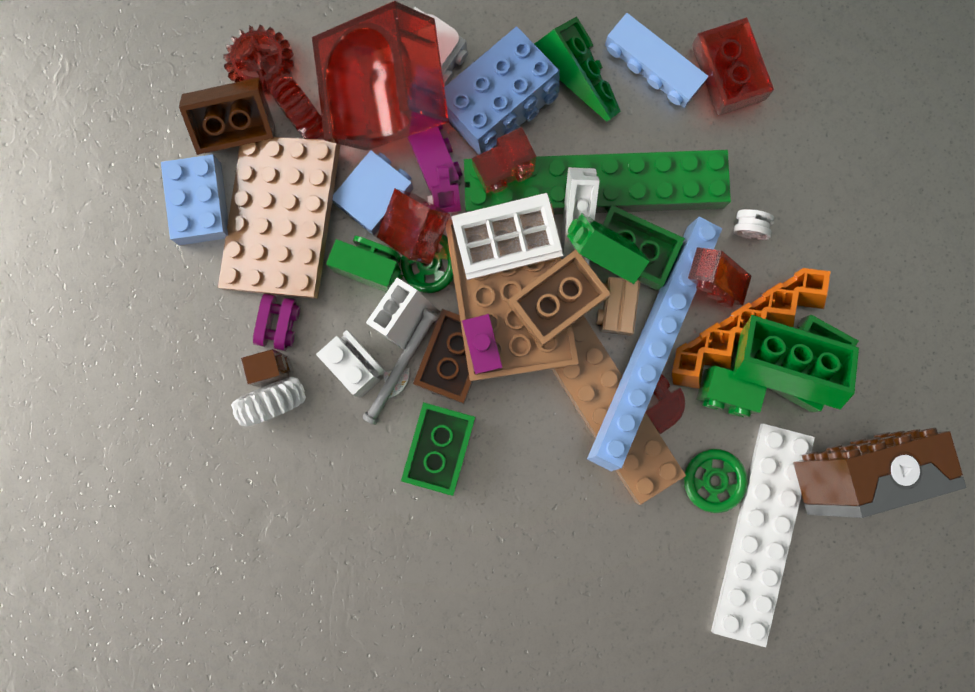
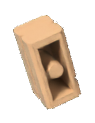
M608 277L606 284H603L611 294L604 300L603 309H598L596 325H601L600 332L631 336L635 330L640 281L637 280L635 284H632L623 278Z

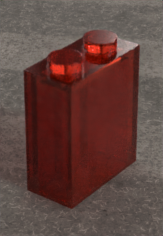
M394 188L377 238L410 260L431 264L450 214L414 193Z

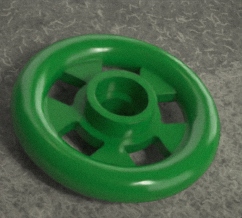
M428 230L416 234L407 242L402 252L401 269L407 283L419 292H439L446 288L454 279L448 238L441 232ZM434 242L442 246L439 253L432 249ZM422 244L425 249L417 255L415 249ZM429 257L430 264L426 266V260ZM442 259L448 260L445 272L440 271ZM414 263L417 264V268L420 271L417 274H414L411 265ZM434 274L435 282L426 283V275Z
M722 449L702 451L693 457L686 467V476L684 477L685 491L692 503L706 512L723 513L736 507L746 494L748 486L746 470L742 462L728 451ZM713 460L724 461L723 469L712 468ZM699 467L706 469L702 480L695 477ZM728 473H736V484H729ZM713 476L719 478V484L716 486L711 484ZM702 486L710 493L706 500L697 492ZM727 490L730 498L720 502L717 494Z

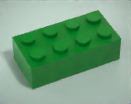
M751 315L740 333L733 377L841 410L855 394L859 347Z

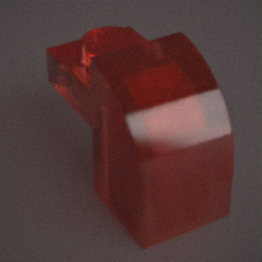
M661 374L653 392L658 401L645 411L659 434L675 425L682 417L685 409V397L682 389L679 387L670 392L668 389L670 384L663 374Z

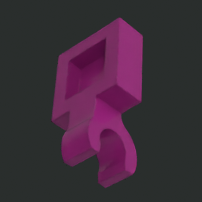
M447 165L436 166L439 185L431 186L434 213L442 214L461 211L458 184H450Z

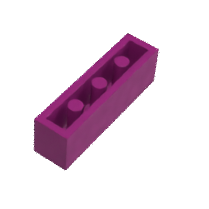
M421 84L391 95L430 194L432 195L431 186L439 185L436 166L447 165L450 184L457 183L460 186L459 177L463 176L458 161L452 162L450 153L453 150L448 137L443 139L440 130L443 129V125L439 115H433L430 107L434 104L429 91L424 92Z

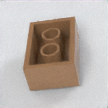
M574 250L508 300V305L542 348L606 300L611 293L577 250Z

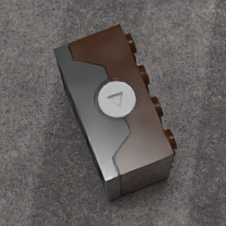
M936 427L921 431L916 429L907 432L880 433L874 435V438L866 440L864 438L851 441L850 445L832 446L820 453L818 451L802 455L803 460L793 462L803 501L806 503L807 515L864 518L967 488L964 477H961L963 473L951 432H938Z

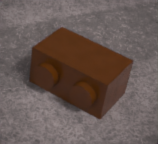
M274 349L241 358L248 385L263 387L279 380L290 378L288 372L292 371L288 356L284 357L283 353Z

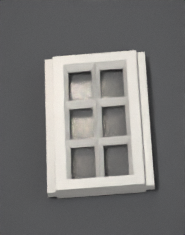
M547 193L451 216L467 280L563 257Z

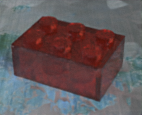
M747 17L697 34L692 48L700 70L708 75L705 83L717 116L765 101L774 91Z

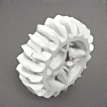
M290 377L279 380L236 399L231 405L233 415L238 420L239 425L245 427L267 421L302 404L306 399L305 390L298 378Z

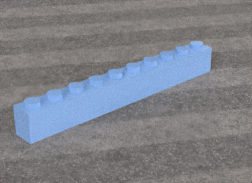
M700 216L686 228L683 235L685 238L664 286L657 295L587 460L609 471L621 469L722 231L721 227Z

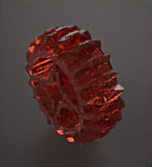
M249 25V32L247 33L239 29L240 37L231 36L234 44H226V49L229 53L223 54V58L227 62L224 64V68L229 72V79L239 82L258 78L247 76L241 72L245 70L248 72L254 71L259 75L266 95H269V88L272 87L275 91H279L277 84L280 82L286 85L287 81L284 76H292V71L289 68L294 67L295 64L293 59H291L294 53L292 49H289L290 44L288 40H283L284 37L280 32L275 34L274 29L271 27L265 31V28L259 25L257 31H255L253 26ZM259 44L270 45L277 50L262 49ZM258 53H259V55L261 56L260 62H259L260 68H259V66L257 65L258 59H259ZM275 66V68L270 73H268L269 69Z
M286 73L272 80L273 82L268 85L270 95L302 138H319L327 130V126L301 87Z

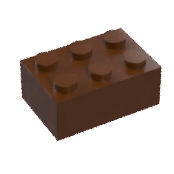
M259 77L189 92L181 96L179 109L197 155L274 138L275 124Z
M442 309L413 384L465 404L473 381L470 382L460 315Z

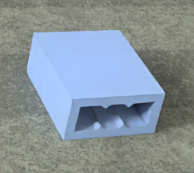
M370 150L333 194L332 201L374 236L413 190L412 182H410L412 178L401 168L398 171L390 166L392 162L380 152L377 155Z

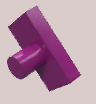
M489 314L462 320L475 375L501 369L502 364Z

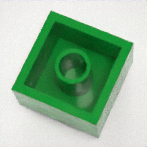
M718 366L704 370L696 400L703 402V407L713 410L726 408L729 409L728 414L744 418V416L750 417L751 414L761 412L767 387L733 377L734 371Z

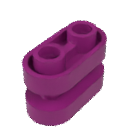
M263 294L253 333L254 345L265 347L268 340H273L274 349L286 351L288 346H293L295 331H292L294 321H298L301 307L297 305L296 299L285 297L282 305L276 304L275 295ZM274 314H277L279 318L276 330H271Z

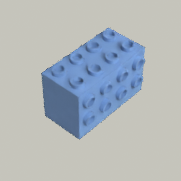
M516 26L436 94L441 114L475 152L483 158L486 154H493L506 137H513L520 129L519 126L526 120H533L538 115L539 109L545 104L550 105L557 99L559 95V70Z

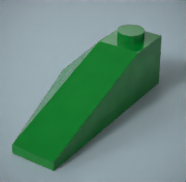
M577 16L556 27L534 43L559 70V80L606 122L621 112L610 84L602 79L600 69L603 67L600 60H594L590 50L593 47L591 38Z

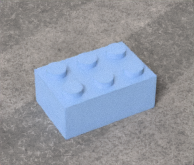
M213 154L161 162L170 240L178 245L225 239L228 236V213L221 162Z

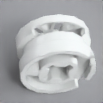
M743 209L737 212L736 219H738V224L734 227L735 235L751 239V237L757 238V240H769L771 238L772 231L770 226L774 224V216L772 214L751 209Z

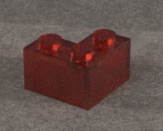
M521 127L497 138V147L473 157L472 166L485 192L493 191V193H498L508 187L507 184L516 179L518 182H521L531 177V172L535 169L537 156Z

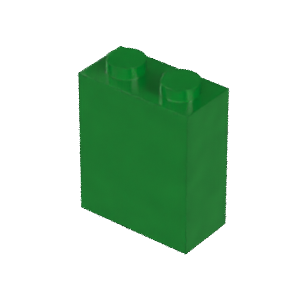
M581 213L578 219H574L568 228L567 237L580 255L632 284H635L650 262L635 243Z

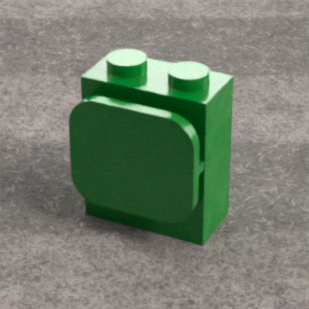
M354 236L353 242L356 246L338 239L335 240L326 263L334 273L386 293L396 278L403 280V275L398 265L401 257L396 250L360 236Z

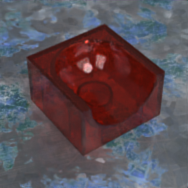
M393 1L312 37L325 141L368 151L449 122L435 18L397 1Z

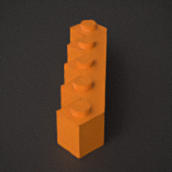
M802 268L787 281L780 282L764 292L754 302H748L731 313V316L721 323L717 322L699 334V337L688 344L684 343L676 349L672 369L673 385L700 389L704 365L731 369L735 345L739 344L740 333L751 315L794 328L797 306L824 309L831 271Z

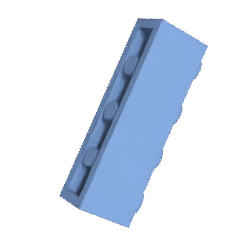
M628 13L623 16L607 36L605 42L607 51L613 57H620L625 61L631 71L636 74L640 73L647 78V82L653 88L661 89L675 105H681L685 108L708 78L707 74Z

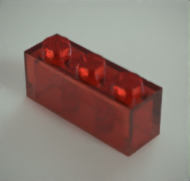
M697 247L688 279L697 285V289L707 292L708 297L718 300L717 304L732 308L733 304L744 305L752 275L723 251Z

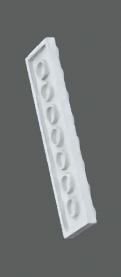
M760 424L748 474L747 491L741 503L711 629L712 633L766 647L802 495L793 462L803 460V454L812 452L815 437L767 424Z

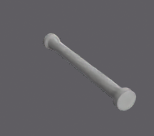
M428 308L424 309V316L377 398L370 410L362 416L368 423L376 425L379 421L378 415L432 322L437 321L439 315Z

